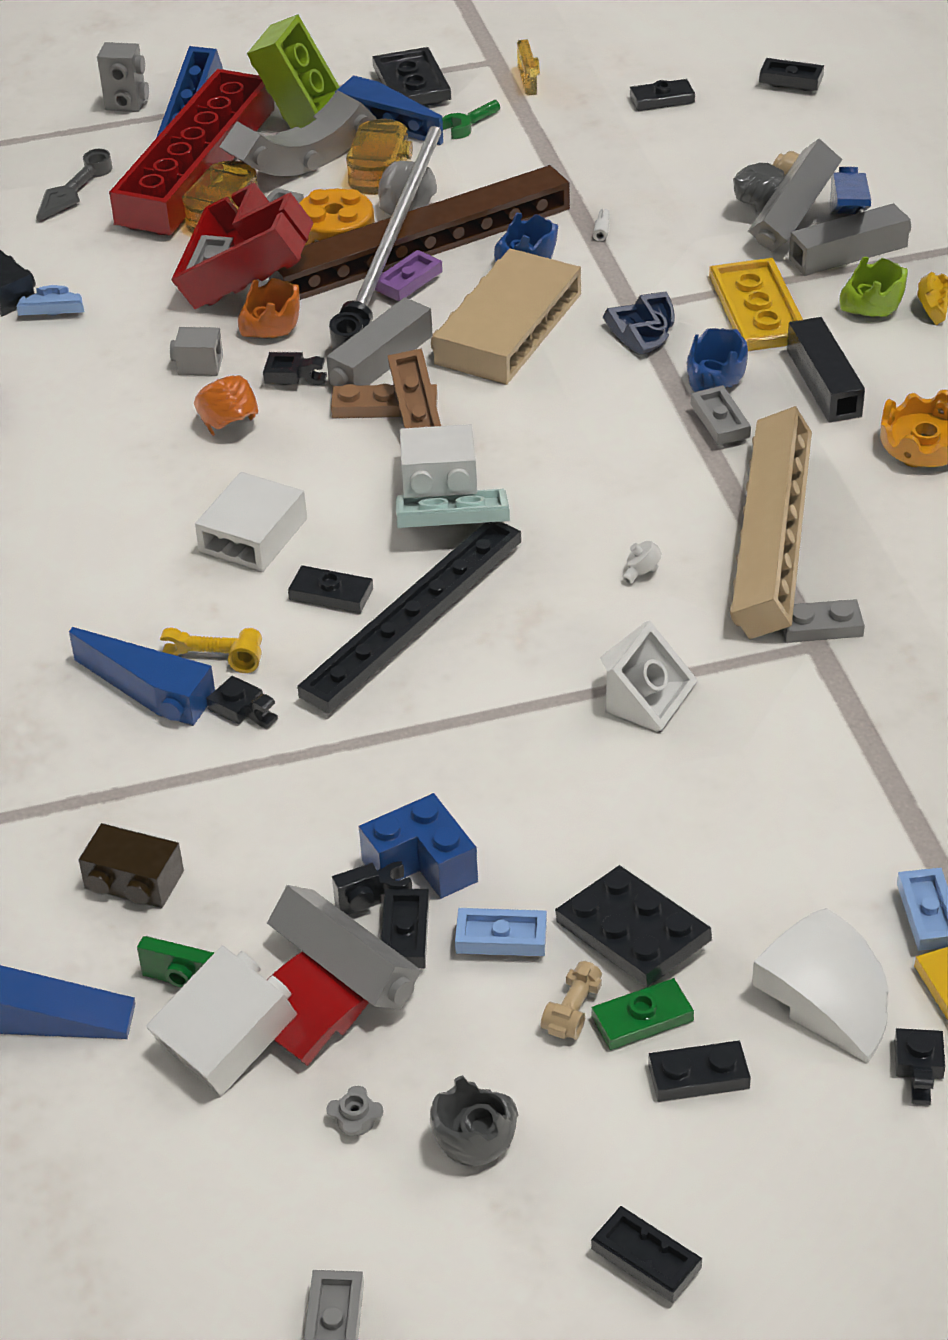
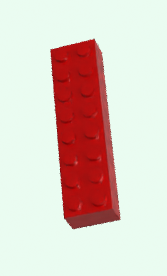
M217 69L109 191L114 225L128 227L133 230L140 229L156 232L159 235H172L234 160L235 157L221 149L220 145L235 123L238 121L257 132L275 110L274 100L267 92L265 84L259 75Z

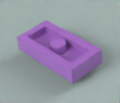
M416 250L382 273L375 290L400 301L442 273V261Z

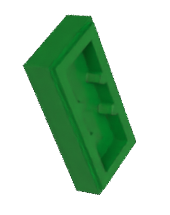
M143 936L137 946L143 976L169 982L181 988L214 954V952L149 936Z
M675 978L592 1006L591 1017L611 1051L694 1021V1010Z

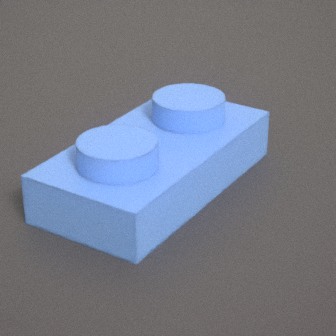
M942 868L898 872V890L918 951L948 947V886Z
M458 908L455 937L456 954L545 956L547 911Z

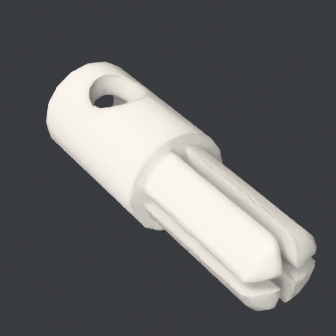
M601 209L595 222L593 237L599 242L606 240L608 235L610 216L608 209H604V214L603 209Z

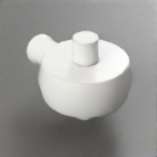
M644 541L639 545L634 543L630 547L631 553L627 558L629 569L622 576L626 582L632 584L638 575L646 574L649 571L653 573L658 569L657 563L661 559L662 553L659 547L652 541Z

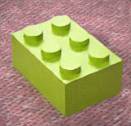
M299 14L271 24L247 52L252 67L258 72L267 92L272 96L282 118L287 122L290 129L295 127L303 128L316 120L313 116L329 102L335 91L340 88Z

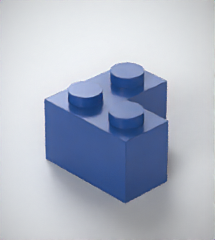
M435 793L358 826L363 863L365 865L373 863L376 870H379L390 863L402 861L404 877L396 880H401L420 871L440 899L478 882L477 847Z

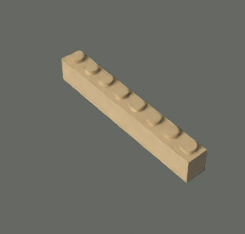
M796 406L757 420L755 436L752 438L753 453L752 459L749 460L750 476L749 481L746 483L747 498L746 505L743 506L744 521L743 528L740 530L741 544L739 554L736 557L738 566L736 578L733 580V604L730 605L732 621L737 627L741 626L749 640L792 626L812 431Z

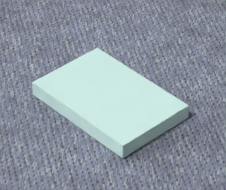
M504 489L477 490V494L419 498H404V495H398L396 497L397 528L510 521L509 504L506 490Z

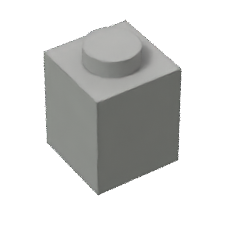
M179 327L176 340H171L170 359L171 361H176L177 374L218 376L223 358L220 328Z

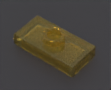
M528 39L518 40L517 67L525 94L527 96L537 95V75L540 74L538 57L533 58Z

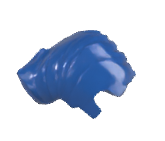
M516 213L512 223L508 226L507 232L496 243L494 248L495 262L501 259L510 248L551 259L556 246L558 224H554L549 219H545L537 214L527 221H521L522 213Z
M710 328L706 329L700 337L699 334L695 335L686 362L689 384L694 392L723 385L725 388H731L733 385L738 384L744 376L748 360V346L738 329Z

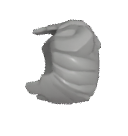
M394 162L383 172L379 182L378 197L379 208L385 213L392 216L415 162ZM426 168L408 211L430 205L431 197L437 193L436 179L431 168Z

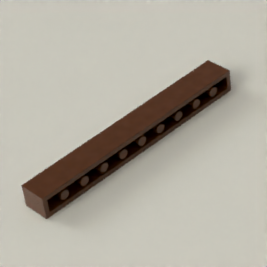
M551 165L408 211L382 272L387 271L416 250L433 256L507 231L516 213H522L521 221H527L535 214L545 218L569 210L570 182ZM391 217L305 245L301 253V259L296 265L288 269L283 267L275 271L269 277V280L276 278L298 285L300 300L364 279Z

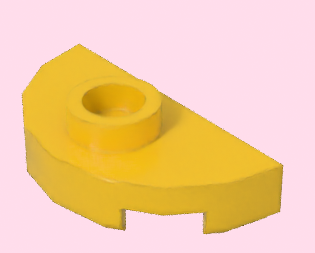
M930 272L921 278L918 283L917 295L928 316L935 325H938L946 319L948 277L942 273L937 276L935 273Z

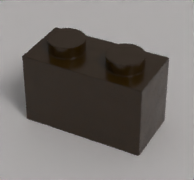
M103 823L100 824L78 859L84 888L98 894H109L131 900L136 904H147L159 908L164 907L184 872L179 842Z

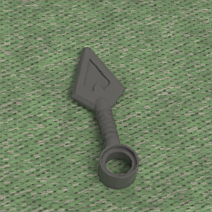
M100 148L89 150L83 155L84 167L64 186L45 190L36 219L43 221L79 203L80 199L77 191L92 176L100 177L111 172L112 161L109 151Z

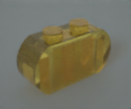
M375 119L359 125L346 157L348 185L351 189L358 190L362 194L377 195L379 182L386 168L394 162L411 160L413 143L408 141L407 127L404 124L391 119Z
M223 161L211 165L182 196L188 231L193 234L206 206L226 196L238 210L239 208L231 199V195L254 182L258 186L256 170L241 161Z

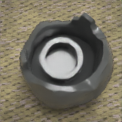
M759 162L748 165L733 178L736 199L743 203L754 204L756 211L760 213L786 176L784 171L769 163Z
M462 1075L454 1079V1087L447 1092L438 1093L435 1096L430 1108V1126L441 1149L449 1158L470 1166L486 1165L494 1161L510 1147L516 1129L517 1117L519 1116L517 1107L510 1096L499 1092H492L491 1089H479L475 1082L467 1081Z

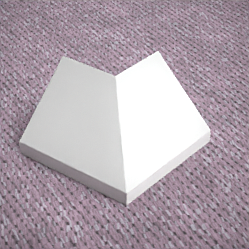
M650 620L644 622L600 657L607 670L606 712L655 732L661 731L698 681Z

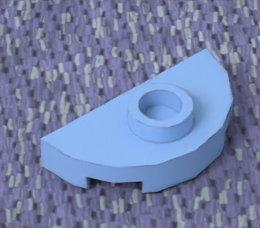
M60 285L36 288V294L25 298V296L21 297L16 306L18 316L40 314L54 316L61 313L84 312L81 295L69 292L68 287Z

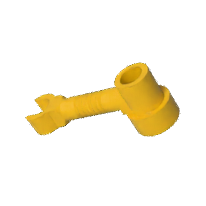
M165 628L160 637L161 641H172L175 643H166L162 651L175 656L186 654L189 651L229 653V665L240 673L255 671L262 655L260 648L262 635L254 628L241 630L238 638L190 636L187 632H181L176 628Z

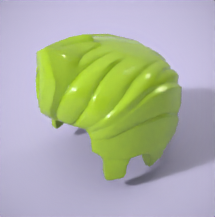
M862 257L852 277L841 290L839 297L840 308L842 311L863 316H888L897 310L906 288L908 269L885 258L879 259L874 264H867L869 258Z

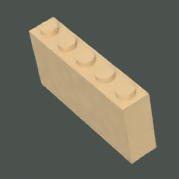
M510 248L501 259L495 262L494 267L488 274L480 279L479 284L474 290L465 296L460 306L450 313L448 319L439 330L437 329L433 333L431 348L434 352V364L507 385L581 295V267Z

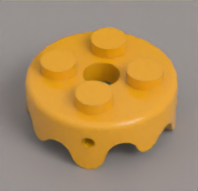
M317 189L310 192L307 197L299 202L314 222L308 236L309 240L305 245L314 243L315 240L320 241L375 223L373 204L370 199L355 189Z
M940 390L932 399L921 398L915 393L908 394L904 402L897 408L895 401L891 399L886 401L881 420L880 439L883 447L890 455L910 467H940L948 465V390Z

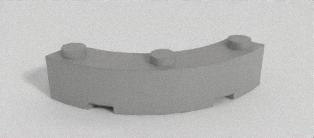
M337 90L329 102L313 116L316 120L303 128L295 127L287 131L278 132L272 136L253 131L237 121L220 145V148L260 172L274 176L301 175L314 171L345 153L370 129L376 117L361 102Z

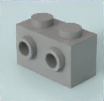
M104 42L97 56L105 110L140 111L144 101L148 100L149 85L148 82H144L145 58L143 55H140L139 44Z

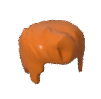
M271 278L264 286L258 287L259 281L253 280L246 302L238 316V327L241 335L253 338H277L288 335L296 327L299 317V286L288 281Z
M241 375L217 379L203 387L194 400V406L198 415L213 436L215 433L212 427L222 429L231 422L243 420L246 416L251 421L255 418V414H258V405L252 388Z

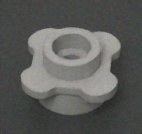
M362 1086L349 1088L347 1094L339 1100L330 1101L326 1108L328 1117L337 1119L339 1129L351 1136L367 1133L373 1127L374 1122L383 1116L382 1104L373 1102L367 1096V1090Z

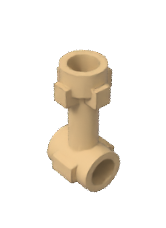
M581 961L577 964L575 970H569L566 976V984L571 987L562 1004L548 1002L541 1018V1028L548 1030V1034L562 1039L566 1037L578 1039L585 1022V1013L580 1012L579 1009L589 992L598 994L602 986V972L595 964Z

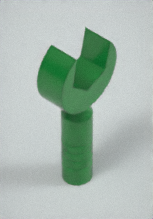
M492 100L469 112L468 115L463 113L445 115L442 118L443 130L451 128V139L465 138L471 134V123L474 124L499 111L500 104L497 100Z

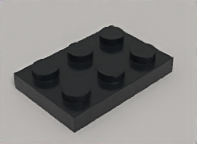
M429 47L372 56L373 68L380 82L421 105L439 104L442 101L451 100V88Z
M620 865L555 909L557 923L646 987H649L712 941V932L709 925Z

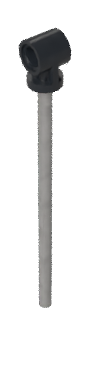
M436 126L430 127L356 300L345 302L339 314L330 320L329 330L332 351L373 320V313L368 304L440 138L441 130Z

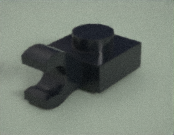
M269 352L263 370L264 383L280 385L298 384L300 378H304L312 385H323L327 378V372H316L314 369L322 370L325 360L320 356L304 358L303 352Z
M233 675L206 698L208 710L237 724H240L247 717L259 726L268 728L278 719V715L269 711L275 704V700L272 697L263 694L262 689Z
M402 861L390 863L379 870H376L374 864L370 863L333 875L332 884L335 906L347 915L357 911H364L372 906L381 904V895L385 894V889H412V880L410 877L396 880L404 877Z
M896 1028L894 1038L896 1076L910 1077L911 1104L931 1105V1089L934 1087V1079H944L945 1054L943 1031Z

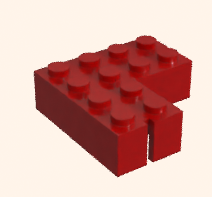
M254 182L232 193L231 199L238 206V210L227 196L204 208L171 279L194 309L206 304L208 306L214 305L224 295L231 292L234 294L241 292L253 280L264 281L275 271L283 267L286 269L291 268L300 261L302 250L309 240L308 236L314 222L291 192L269 202ZM202 235L234 238L233 247L186 269Z

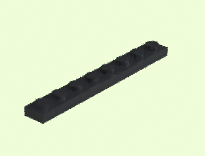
M487 522L482 524L297 686L298 697L327 713L332 712L521 543V531L503 522Z

